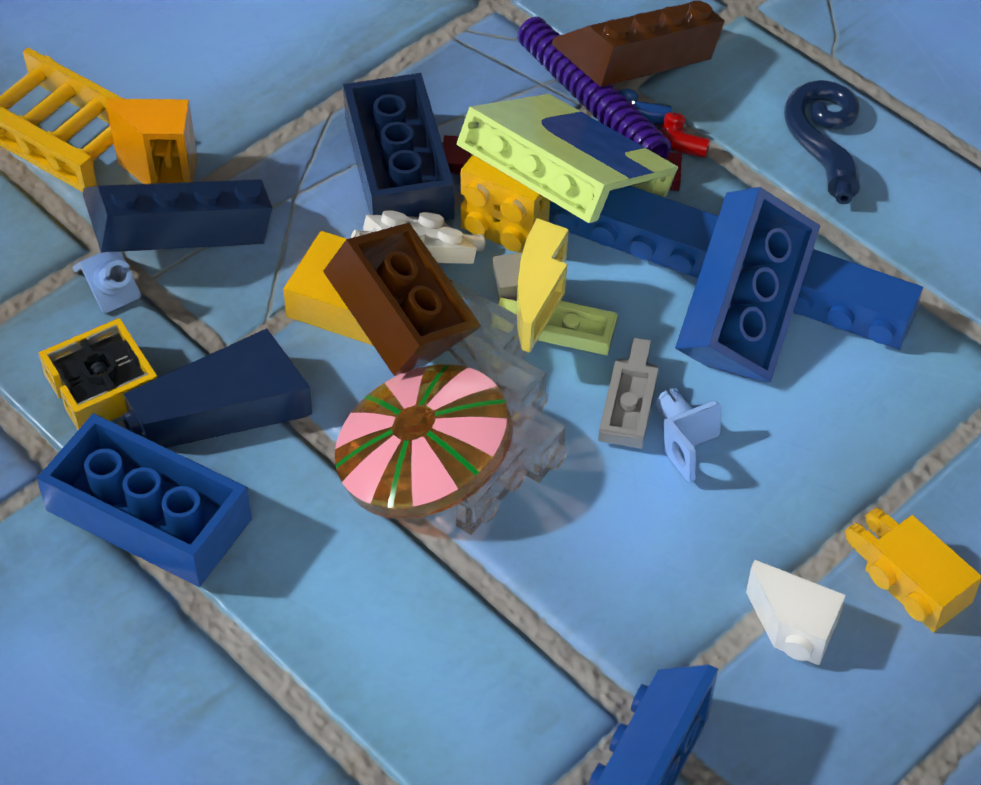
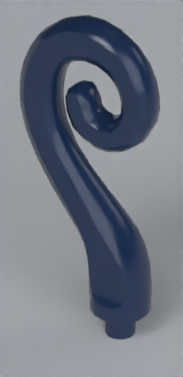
M825 80L807 82L795 88L789 95L784 107L785 122L798 143L825 168L827 188L830 195L835 197L839 204H848L852 201V197L860 190L857 165L852 156L843 147L812 126L805 115V108L810 103L818 101L811 108V116L814 122L827 129H842L852 125L857 119L860 107L859 101L853 91L836 82ZM819 100L834 102L842 110L838 112L829 111Z

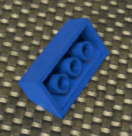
M762 187L727 192L675 349L707 367L762 382H771L820 225Z
M708 664L659 669L650 686L641 684L631 705L630 711L634 712V715L629 725L619 724L609 746V751L613 752L606 766L601 763L596 766L588 785H675L709 719L718 668Z

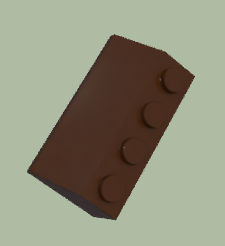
M695 0L681 5L589 25L554 37L552 45L600 87L711 59L725 20L716 14L709 4Z

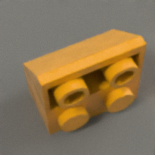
M107 99L106 108L118 164L143 184L195 182L198 155L189 99Z

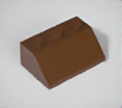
M410 223L346 239L323 270L394 376L427 365L474 333L481 326Z

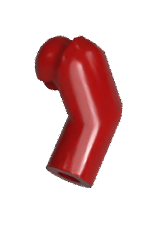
M668 112L664 117V124H661V132L663 136L670 140L671 148L677 152L706 158L711 139L688 134L683 128L686 120L684 115Z

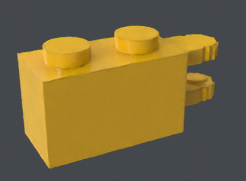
M876 507L866 514L865 517L869 529L879 539L869 530H866L864 526H861L860 523L857 524V522L844 530L848 544L852 548L854 547L856 552L867 561L865 570L869 573L873 582L881 589L890 592L904 605L905 610L913 619L922 622L933 633L973 603L981 582V575L915 516L911 515L898 524L892 517L886 515L885 511Z

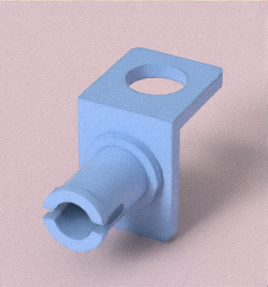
M122 252L98 253L78 262L72 267L75 273L80 270L83 271L103 313L111 312L141 297V292L132 276V270L130 271V266L126 263Z
M671 388L670 394L675 398V401L665 390L658 396L655 404L657 410L666 418L664 419V452L688 482L696 480V451L694 446L720 435L721 405L717 401H712L692 408L678 389ZM680 451H683L685 461L683 460Z

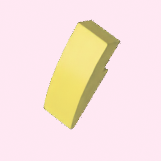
M538 218L527 237L521 255L517 289V330L521 349L529 353L565 294L567 264L564 262L567 258L569 229Z

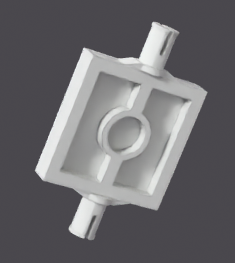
M383 211L382 215H366L363 231L354 230L351 238L410 223L437 263L474 264L476 251L482 252L485 247V238L482 234H463L461 231L453 229L446 224L442 216L431 212H421L419 217L406 216L396 211Z

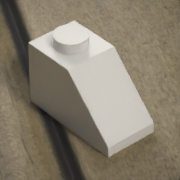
M754 560L750 570L746 594L773 647L784 651L795 660L809 661L820 665L839 621L846 595Z

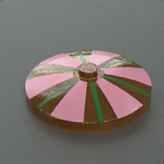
M440 364L416 368L402 373L369 393L346 419L339 433L335 448V466L338 476L352 499L359 506L373 514L386 518L412 519L442 512L463 502L476 493L499 469L512 440L513 420L511 411L499 387L492 379L475 369L460 365Z

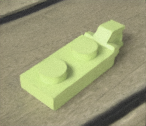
M500 297L495 314V327L518 335L517 301ZM560 301L539 336L538 341L608 356L618 314Z

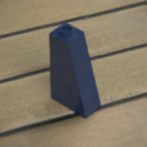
M267 328L123 394L127 412L122 414V418L127 430L165 448L301 419L313 414L310 386Z

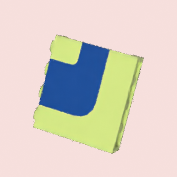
M551 94L470 106L456 143L459 147L587 223L598 221L610 190L633 186L666 198L678 166Z

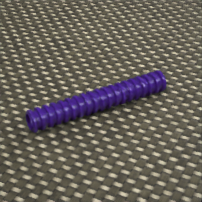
M532 17L521 25L517 34V40L520 45L525 47L526 51L531 53L580 104L584 105L585 109L591 112L594 118L660 157L667 158L671 150L670 140L663 136L662 132L656 129L638 109L634 108L633 104L628 102L617 89L613 88L612 84L600 87L552 45L554 37L560 35L543 18Z

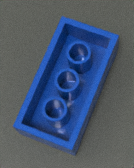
M94 413L37 477L46 511L199 588L252 520L246 486Z

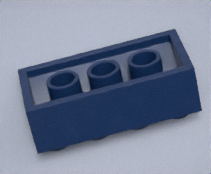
M262 179L121 184L83 188L84 201L101 253L264 244L273 209Z

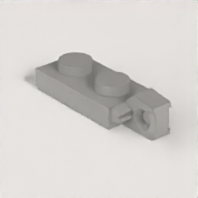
M634 338L629 360L618 359V361H615L600 424L598 441L643 449L659 369L657 368L658 365L648 364L651 340Z

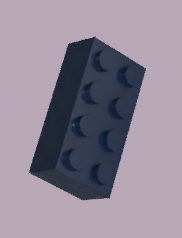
M415 73L343 84L345 120L369 214L382 215L383 211H396L406 216L419 217L421 212H431L442 216L444 220L454 219V182L422 74Z

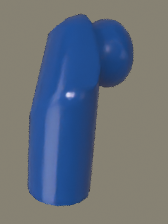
M622 89L619 91L652 124H664L665 115L668 112H672V108L669 105L637 101L638 93L633 89Z

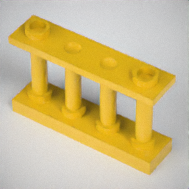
M29 47L23 51L28 74L0 95V146L83 192V188L97 186L93 161L114 144L110 126L83 149L75 148L66 142L96 117L109 123L106 108L107 99L124 98L60 65L51 57L42 55ZM38 85L52 92L24 116H17L8 111ZM67 101L81 108L54 132H46L37 127Z

